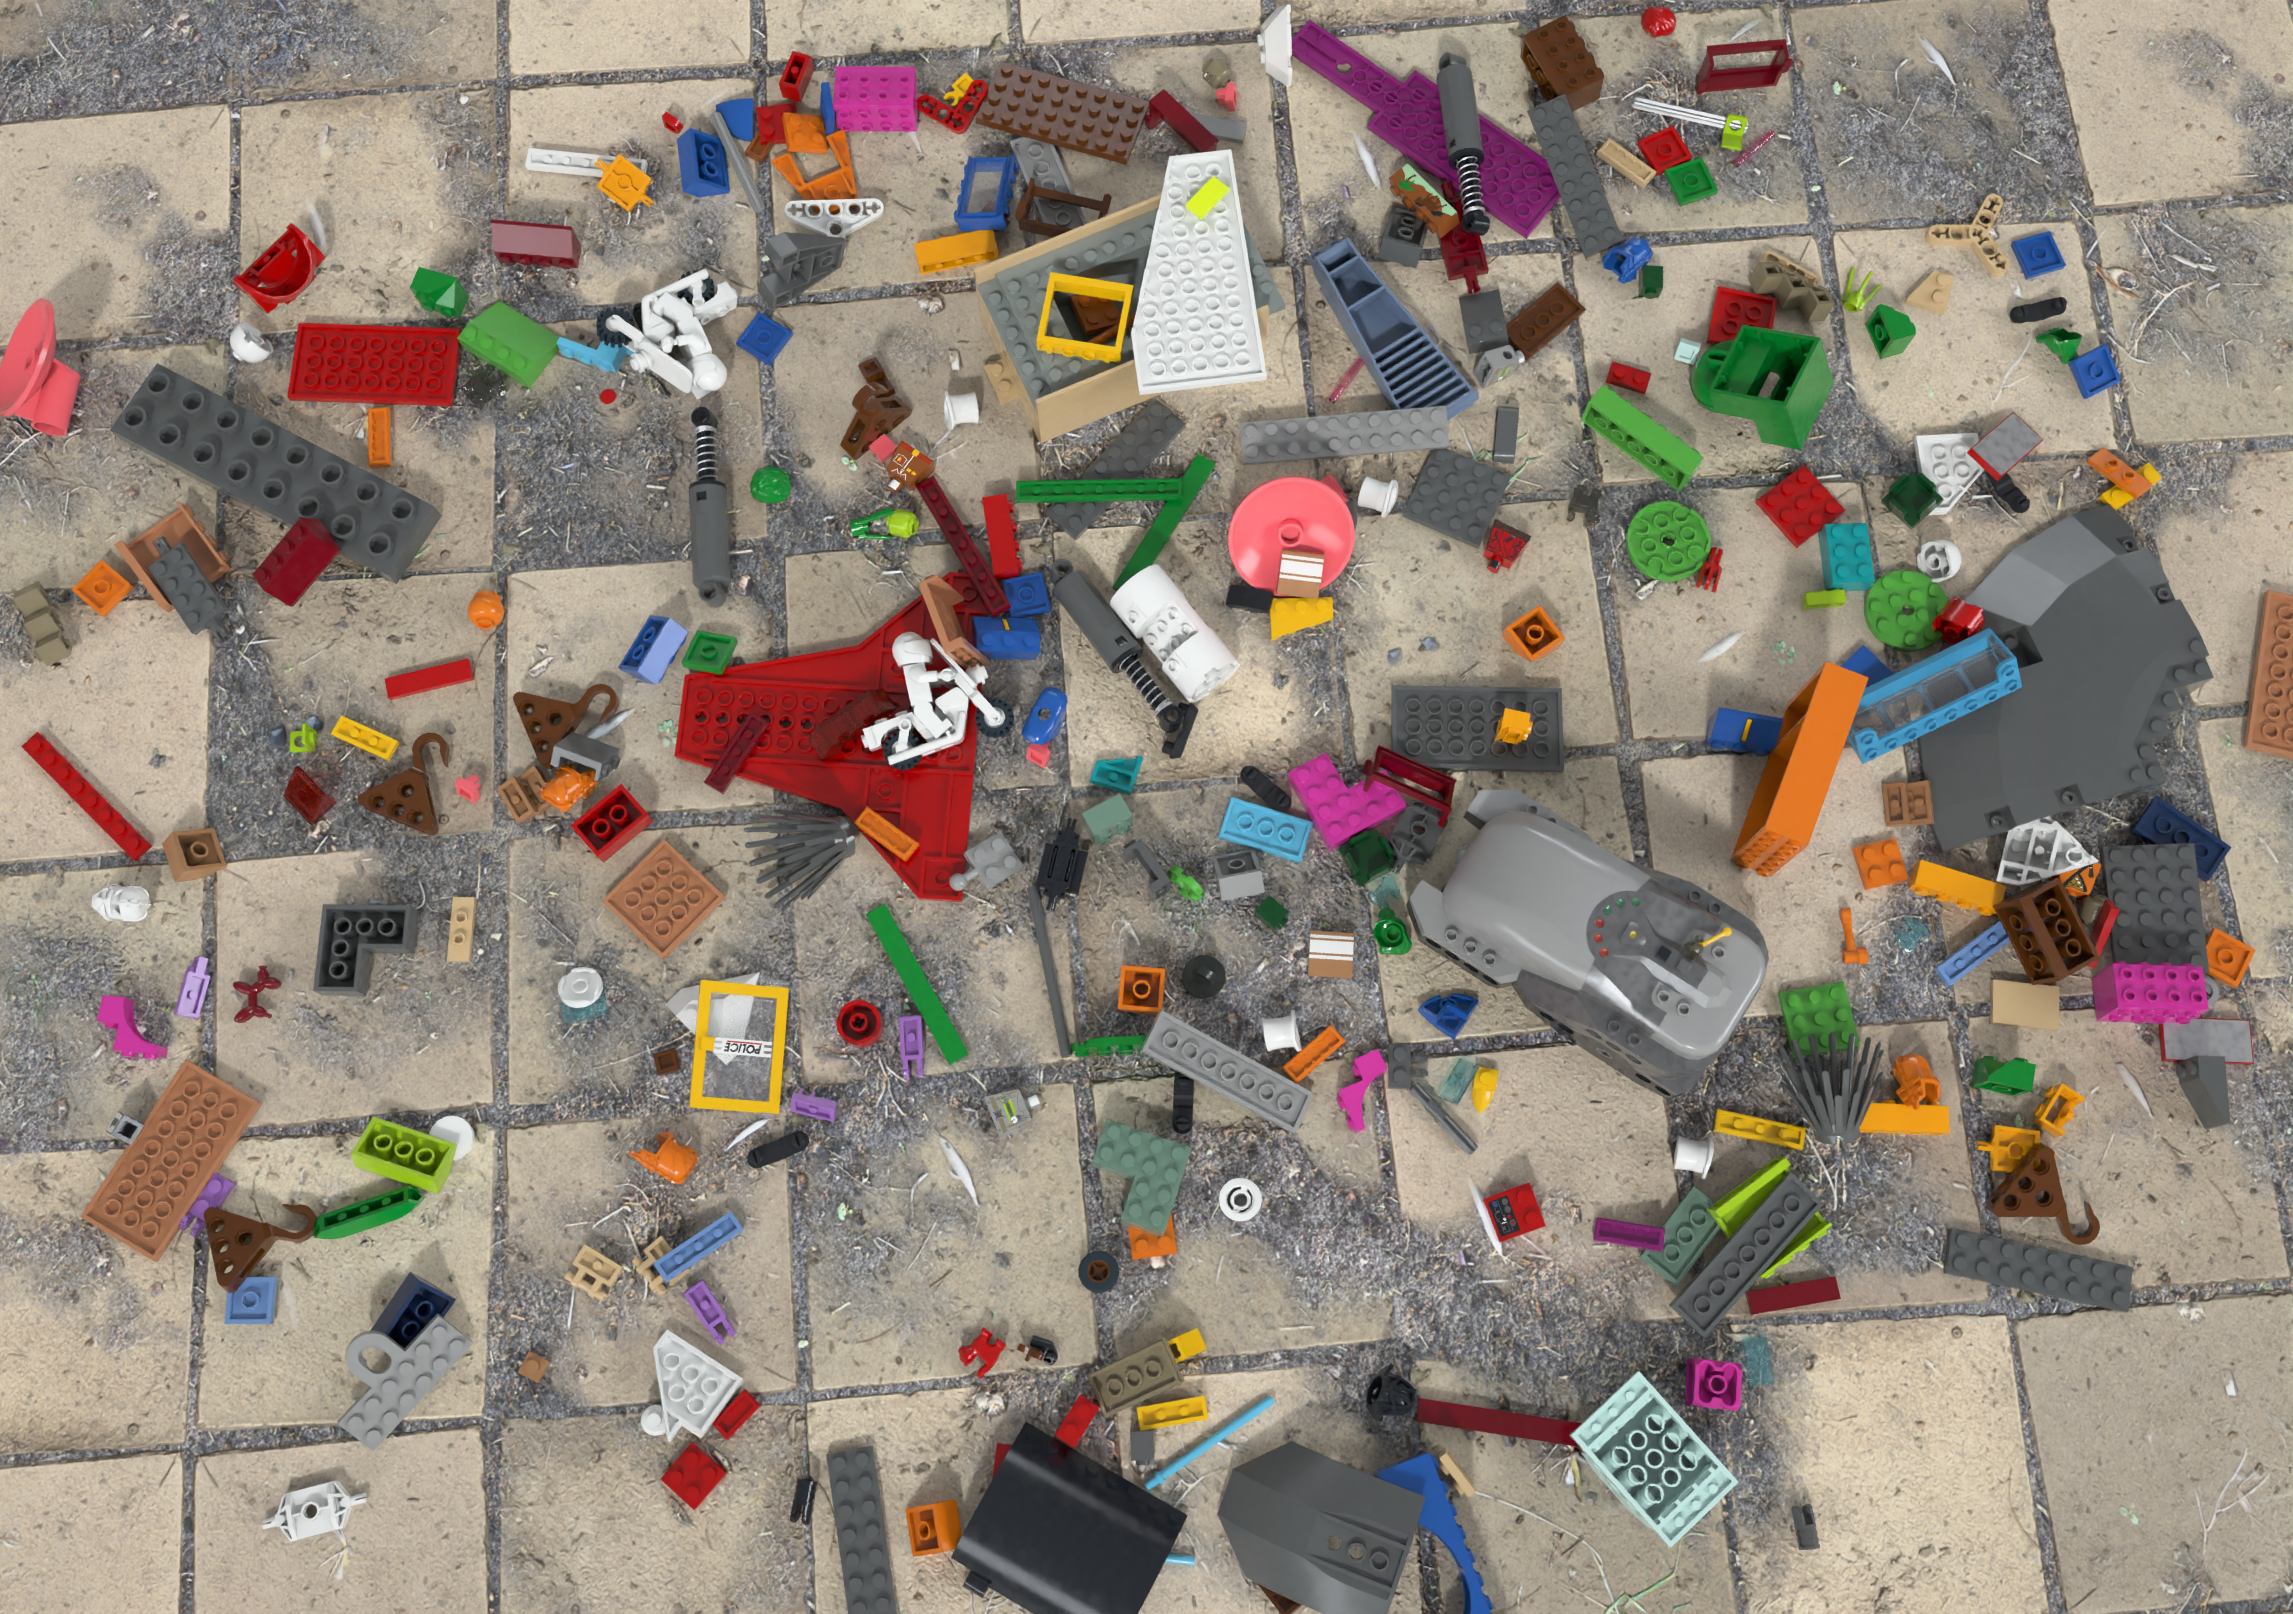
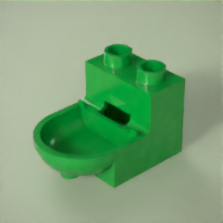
M1742 325L1734 340L1720 342L1705 351L1697 360L1690 379L1691 391L1695 400L1706 410L1750 419L1755 422L1763 443L1801 450L1834 384L1821 338ZM1769 373L1778 374L1780 379L1767 399L1758 397Z

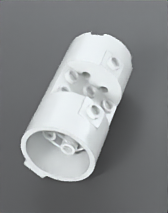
M1159 565L1149 566L1135 574L1112 597L1110 601L1112 609L1137 639L1142 638L1162 662V670L1190 703L1196 702L1208 695L1210 690L1229 679L1240 667L1235 656L1211 628H1208L1189 605L1183 593Z

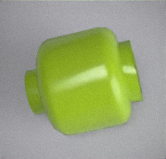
M896 509L894 514L887 517L886 525L890 534L908 539L916 534L919 521L914 513Z

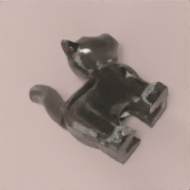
M487 367L485 371L478 375L472 376L468 383L460 388L464 395L471 402L473 401L480 410L494 396H503L506 393V385L499 375L496 376L490 385H487L484 379L492 374L493 370L490 367Z
M1577 485L1569 502L1567 521L1572 522L1575 519V512L1585 513L1583 517V528L1585 529L1587 526H1593L1601 521V516L1597 512L1601 490L1593 488L1590 496L1584 494L1587 486Z

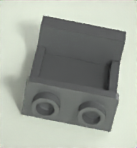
M572 732L554 745L550 765L560 767L567 760L575 761L595 769L594 780L599 782L604 777H607L611 771L618 768L620 749Z
M1142 839L1138 841L1132 840L1127 843L1123 850V861L1127 864L1134 858L1139 860L1154 881L1148 885V896L1154 902L1171 890V880Z

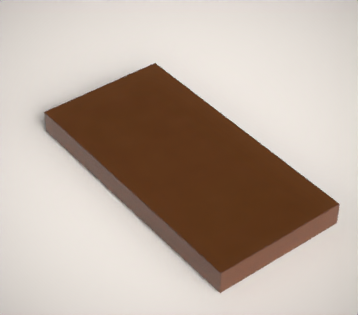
M1557 282L1506 325L1509 344L1516 351H1522L1524 359L1528 361L1584 314L1586 309Z

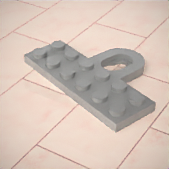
M438 1313L405 1349L380 1331L371 1330L356 1335L346 1348V1363L349 1370L369 1387L337 1421L338 1425L374 1451L473 1344L472 1340ZM372 1347L376 1350L385 1351L391 1357L390 1364L381 1371L370 1369L367 1365V1360L363 1357L364 1350Z

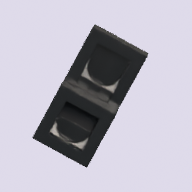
M1230 585L1226 605L1230 608L1248 609L1253 613L1269 614L1274 594L1261 589Z

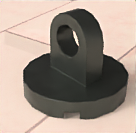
M1199 955L1191 958L1182 972V982L1186 991L1199 999L1216 996L1223 989L1226 981L1223 965L1216 958L1209 955Z

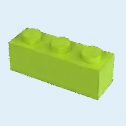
M1839 588L1832 589L1831 591H1808L1802 597L1804 610L1839 607L1847 602L1845 590H1840Z

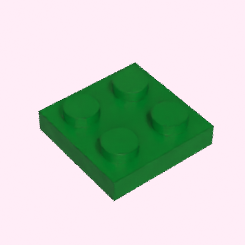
M1702 157L1665 169V178L1680 207L1716 195L1718 192Z
M697 630L681 663L684 668L722 675L738 644L737 638Z

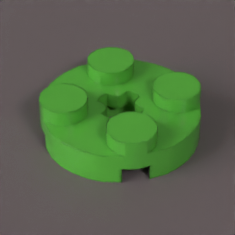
M1173 865L1166 873L1171 883L1179 887L1178 892L1185 899L1189 897L1194 903L1200 901L1205 895L1201 886L1190 875L1181 874L1184 871L1182 868Z

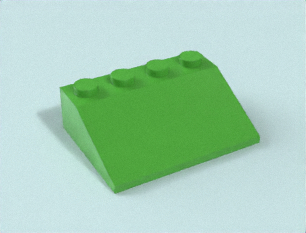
M498 301L471 320L457 337L465 350L528 389L560 350L556 344L559 339L557 335L501 301Z

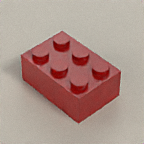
M620 784L570 826L604 863L654 821L627 789Z

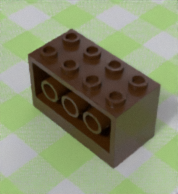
M2060 878L2033 884L1993 905L2032 985L2060 981L2100 959L2096 947L2092 943L2086 927L2081 922L2076 912V907L2072 904L2066 892V887L2062 884Z

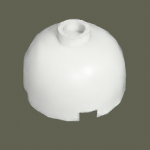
M240 322L231 332L230 345L233 350L232 353L240 361L245 360L250 363H258L266 359L274 350L270 341L266 339L264 342L260 337L262 333L247 322Z
M1933 540L1924 544L1921 547V553L1917 556V565L1920 573L1933 579L1931 580L1932 582H1942L1955 576L1962 563L1959 549L1955 544L1947 540Z

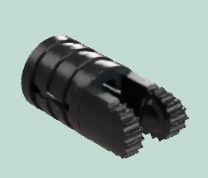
M797 1478L790 1521L797 1522L802 1510V1524L810 1525L818 1481Z

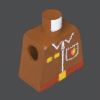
M901 441L887 466L888 476L892 478L887 485L888 489L896 494L902 486L913 491L916 489L915 485L923 482L934 472V461L904 441Z

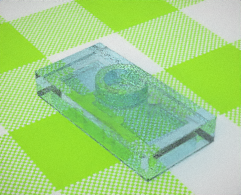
M604 992L601 993L594 1003L586 1007L574 1008L560 1002L565 1025L609 1014Z
M1459 1058L1438 1096L1445 1101L1458 1105L1479 1067L1472 1062Z
M1767 1338L1742 1339L1749 1386L1774 1384Z

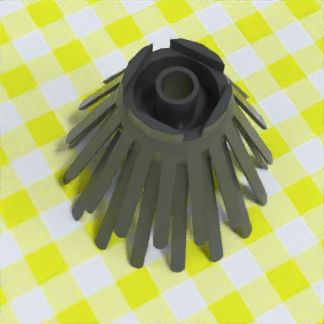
M780 809L773 811L777 814L788 815V817L751 814L753 817L746 818L749 822L790 823L768 825L766 827H746L744 831L747 833L809 832L752 841L745 844L746 848L772 845L771 847L774 850L799 845L751 860L749 862L750 866H756L789 856L777 862V866L781 868L759 877L756 880L757 884L766 882L810 861L784 878L785 882L765 894L766 899L822 865L774 904V908L779 907L786 900L792 898L782 907L783 912L800 897L801 900L807 896L809 899L845 859L855 854L854 836H848L846 830L850 829V826L842 816L829 818Z
M1853 1033L1848 1038L1847 1060H1841L1840 1094L1835 1034H1829L1831 1077L1829 1063L1826 1059L1822 1060L1821 1066L1815 1036H1809L1821 1096L1810 1064L1805 1063L1798 1042L1795 1039L1792 1040L1791 1043L1812 1102L1785 1048L1780 1046V1051L1787 1064L1785 1067L1780 1056L1774 1053L1776 1061L1784 1075L1782 1074V1079L1785 1083H1780L1812 1127L1815 1139L1825 1144H1836V1139L1844 1138V1144L1857 1140L1860 1137V1126L1882 1080L1883 1072H1880L1872 1086L1884 1051H1880L1881 1043H1878L1875 1047L1864 1084L1868 1066L1866 1063L1871 1038H1866L1862 1058L1857 1067L1851 1102L1855 1035Z

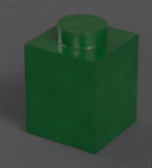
M1643 265L1639 273L1638 297H1645L1647 299L1659 298L1663 289V266Z
M1270 895L1254 913V916L1273 932L1277 928L1281 930L1289 921L1287 919L1289 911Z

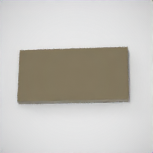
M1166 1338L1086 1375L1105 1418L1185 1381Z

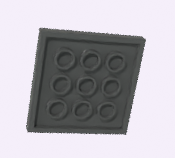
M1433 449L1402 517L1479 549L1511 476L1449 449Z

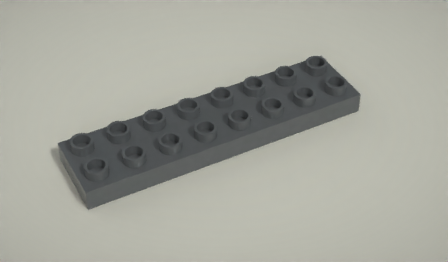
M158 363L110 429L125 443L290 529L299 518L319 519L340 548L339 554L395 584L399 582L442 516L433 505Z

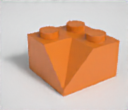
M1540 605L1507 626L1502 634V637L1511 649L1530 662L1546 657L1559 648L1565 639Z
M1121 965L1118 1010L1138 1015L1157 1016L1163 1007L1166 969Z

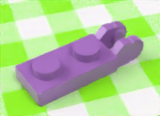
M922 1016L899 1017L904 1079L910 1077L909 1061L916 1060V1073L918 1078L923 1077L922 1060H924Z
M215 1172L191 1210L180 1221L179 1228L184 1231L190 1226L195 1217H198L200 1220L195 1223L190 1232L191 1236L197 1237L206 1226L204 1219L205 1210L209 1207L219 1209L235 1186V1183Z
M704 1280L699 1281L683 1293L707 1331L711 1332L719 1345L725 1342L721 1333L715 1328L721 1322L729 1335L733 1337L737 1334L727 1319L728 1316Z

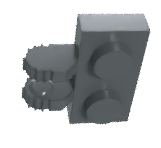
M1388 1043V1089H1410L1411 1077L1428 1076L1427 1070H1411V1063H1427L1428 1057H1411V1044Z

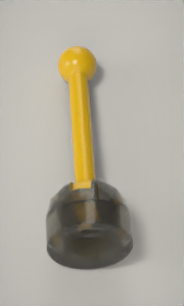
M1725 927L1722 932L1702 943L1697 940H1691L1683 945V952L1688 959L1695 960L1703 954L1704 946L1723 936H1730L1732 930L1729 927Z

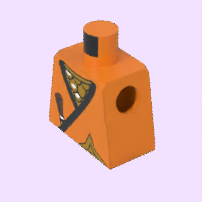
M2094 863L2052 876L2051 880L2060 878L2062 884L2066 887V892L2072 904L2075 905L2076 899H2083L2090 894L2101 864Z

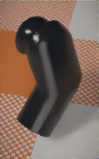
M1033 1335L1030 1346L1041 1349L1044 1354L1043 1360L1045 1364L1053 1365L1058 1359L1054 1343Z

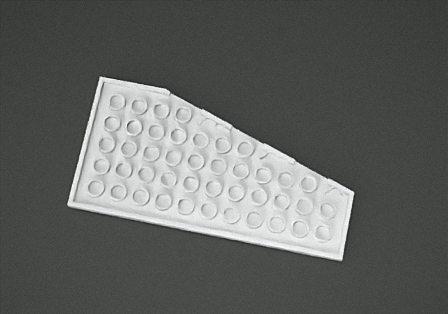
M1231 149L1169 156L1131 331L1139 395L1267 379ZM1214 176L1229 188V192L1201 220L1186 209V204Z

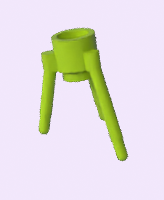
M1851 267L1845 294L1841 300L1846 310L1850 312L1862 311L1864 305L1881 288V285H1877L1863 299L1864 295L1862 292L1873 274L1872 271H1869L1859 290L1850 293L1855 267Z

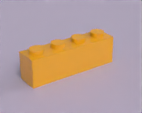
M993 230L961 232L958 235L942 236L935 240H923L914 244L920 275L999 259Z
M1920 860L1913 865L1908 889L1914 890L1915 894L1921 896L1930 895L1936 897L1937 901L1956 903L1959 908H1972L1978 910L1979 914L1991 916L1996 913L1993 905L2003 901L2006 886Z
M1872 1100L1860 1126V1132L1943 1136L1950 1133L1948 1106H1940V1102H1926V1105H1920L1919 1110H1914L1913 1107H1907L1905 1104H1896L1895 1100H1882L1881 1103H1873Z

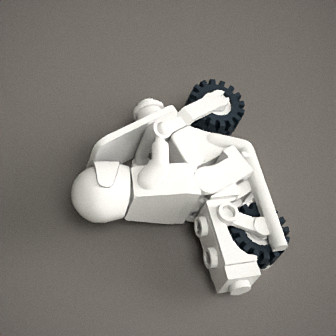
M706 269L698 272L693 270V274L688 271L686 276L684 274L681 275V279L679 278L678 281L643 297L641 301L643 334L635 328L633 317L630 316L628 311L624 313L623 308L616 311V307H613V311L606 308V313L601 311L600 316L598 315L596 321L597 336H599L601 342L604 341L606 346L611 343L612 348H615V344H618V348L624 345L634 352L631 354L630 364L635 371L638 370L642 373L645 369H650L685 393H689L692 390V383L696 389L716 391L725 384L727 369L721 360L712 354V348L701 325H705L709 321L722 317L735 309L738 294L733 287L731 288L727 282L717 284L716 295L714 296V281L710 279ZM673 345H678L684 358L675 360L668 355L672 351Z
M906 632L895 639L892 653L897 665L903 667L914 714L912 712L908 713L905 710L895 714L896 718L887 720V718L875 721V725L863 729L864 735L861 738L865 748L869 747L871 751L883 748V755L888 764L897 770L906 771L907 769H912L915 765L917 766L923 756L963 742L966 732L969 699L977 707L975 722L978 729L989 738L1003 737L1006 733H1009L1014 724V714L1011 706L1006 701L999 700V698L986 700L977 690V684L981 682L985 684L984 679L988 678L984 666L980 667L979 663H977L975 667L971 668L969 666L964 672L952 658L944 653L943 648L934 638L929 641L914 632ZM930 643L949 664V668L943 669L942 672H937V670L927 671L926 665H930L933 659ZM941 685L953 688L938 697L934 704L931 688H938ZM914 727L927 743L921 744L920 740L912 733ZM900 729V731H896V733L890 734L891 732ZM889 735L890 737L885 740V745H883L885 737Z

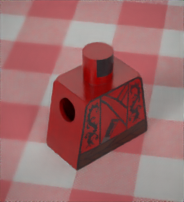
M1495 519L1483 555L1484 558L1490 560L1487 569L1492 573H1498L1501 566L1510 569L1527 547L1531 536Z

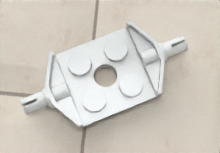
M339 1480L286 1493L282 1496L275 1517L262 1519V1524L271 1523L262 1525L263 1529L274 1526L280 1527L289 1541H297L325 1532L346 1528L352 1507L357 1504L366 1503L367 1498L358 1499L367 1497L365 1492L354 1496L350 1495ZM311 1504L317 1508V1513L313 1518L308 1517L306 1513L308 1506Z

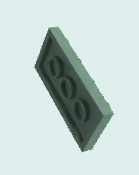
M1695 1186L1691 1187L1661 1227L1666 1229L1663 1253L1644 1250L1639 1258L1672 1285L1678 1286L1721 1229L1707 1210L1715 1202Z

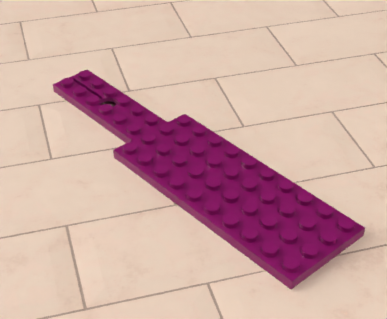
M1309 20L1291 40L1292 56L1375 112L1377 115L1367 126L1369 131L1443 182L1447 181V185H1449L1448 181H1452L1454 189L1461 194L1462 191L1459 189L1460 183L1458 182L1459 176L1457 175L1458 170L1450 168L1448 164L1437 85L1416 70L1404 83L1400 82ZM1347 63L1351 66V71L1347 74H1341L1336 69L1338 64L1344 65ZM1478 114L1485 157L1484 162L1476 169L1480 173L1477 178L1481 180L1478 185L1482 187L1479 192L1483 194L1480 199L1484 201L1481 207H1484L1486 212L1527 239L1561 198L1546 159Z

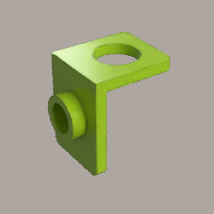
M1734 114L1728 115L1722 133L1721 147L1741 151L1742 137L1748 121L1747 117ZM1734 120H1738L1742 124L1737 130L1730 127V123Z
M302 723V731L290 733V752L315 751L317 733L307 723ZM302 736V744L305 745L303 747H297L295 744L296 739Z

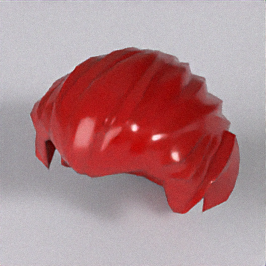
M1656 6L1645 9L1642 14L1641 25L1642 29L1646 33H1650L1652 38L1671 35L1675 31L1677 21L1674 13L1669 8Z

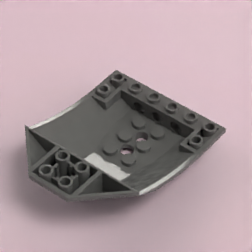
M1290 1441L1233 1468L1217 1515L1246 1578L1322 1614H1387L1411 1547L1426 1496L1357 1470ZM1330 1536L1340 1538L1341 1546L1338 1549L1333 1550L1328 1547L1327 1539ZM1358 1545L1362 1547L1364 1554L1361 1558L1356 1559L1351 1556L1350 1549L1352 1546Z

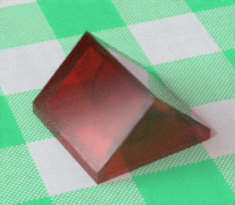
M300 766L294 768L283 797L312 825L337 802L308 772Z

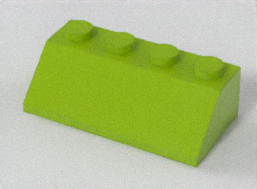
M373 1116L351 1155L355 1167L439 1194L449 1177L457 1144Z

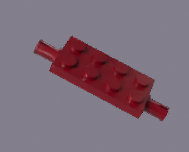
M1447 181L1440 185L1444 200L1457 211L1460 222L1442 238L1437 235L1448 281L1465 278L1468 293L1472 294V289L1474 293L1480 291L1477 276L1488 274L1489 271L1481 238L1479 235L1465 232L1462 229V219L1464 217L1462 209L1464 205L1461 203L1462 200L1455 194L1453 182L1448 181V186Z

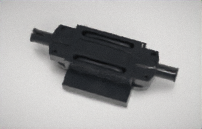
M1068 818L1066 830H1059L1056 840H1053V844L1046 843L1036 886L1043 887V895L1049 898L1047 911H1050L1051 908V912H1055L1057 900L1065 899L1066 893L1079 895L1088 852L1079 850L1080 835L1074 832L1076 819L1072 821V818Z

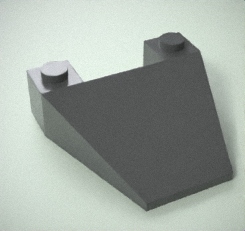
M789 232L772 235L766 241L765 254L778 270L760 279L758 292L772 309L788 303L841 267L846 240L838 237Z

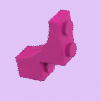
M102 996L97 1022L105 1024L107 1029L117 1030L113 1050L121 1052V1056L127 1058L143 1055V1059L157 1060V1057L167 1056V1048L150 1043L140 1034L133 1016L134 1001L125 997Z
M1378 1049L1353 1060L1351 1071L1355 1079L1359 1078L1360 1081L1339 1090L1337 1093V1104L1341 1110H1345L1348 1116L1345 1118L1350 1131L1354 1130L1355 1134L1364 1131L1366 1128L1362 1117V1101L1367 1087L1375 1078L1387 1071V1067Z

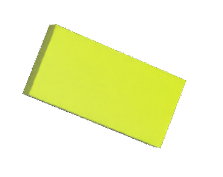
M1212 176L1187 202L1186 209L1203 220L1229 192V188Z

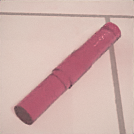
M1768 131L1733 161L1734 165L1739 167L1775 137L1774 131Z
M1358 359L1328 398L1331 403H1336L1365 364L1362 359Z

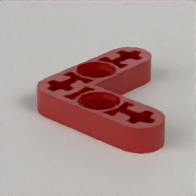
M983 80L973 81L955 110L927 94L918 98L917 107L922 114L952 132L963 134L968 130L977 115L984 98L989 92V88ZM981 86H982L983 92H978V93H977V91H976L975 89H976L977 87H978V88H981ZM929 102L934 110L932 111L929 107L924 108L923 103ZM968 102L974 103V108L970 112L964 110V106ZM941 110H947L948 112L947 117L944 119L938 118V113ZM953 118L957 122L961 121L963 125L957 127L951 119Z

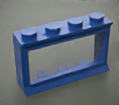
M1014 153L1010 157H968L967 165L964 166V180H961V193L957 197L958 207L954 211V220L958 223L960 231L1007 229L1004 214L1010 213L1007 199L1013 198L1010 184L1016 183L1014 172L1019 171Z

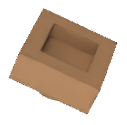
M529 1351L518 1373L540 1383L551 1361Z

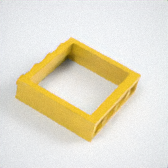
M1050 272L1036 340L1037 350L1046 351L1047 354L1059 353L1066 357L1078 356L1086 360L1096 359L1103 360L1106 363H1121L1134 296V285ZM1054 291L1123 301L1115 347L1045 336Z

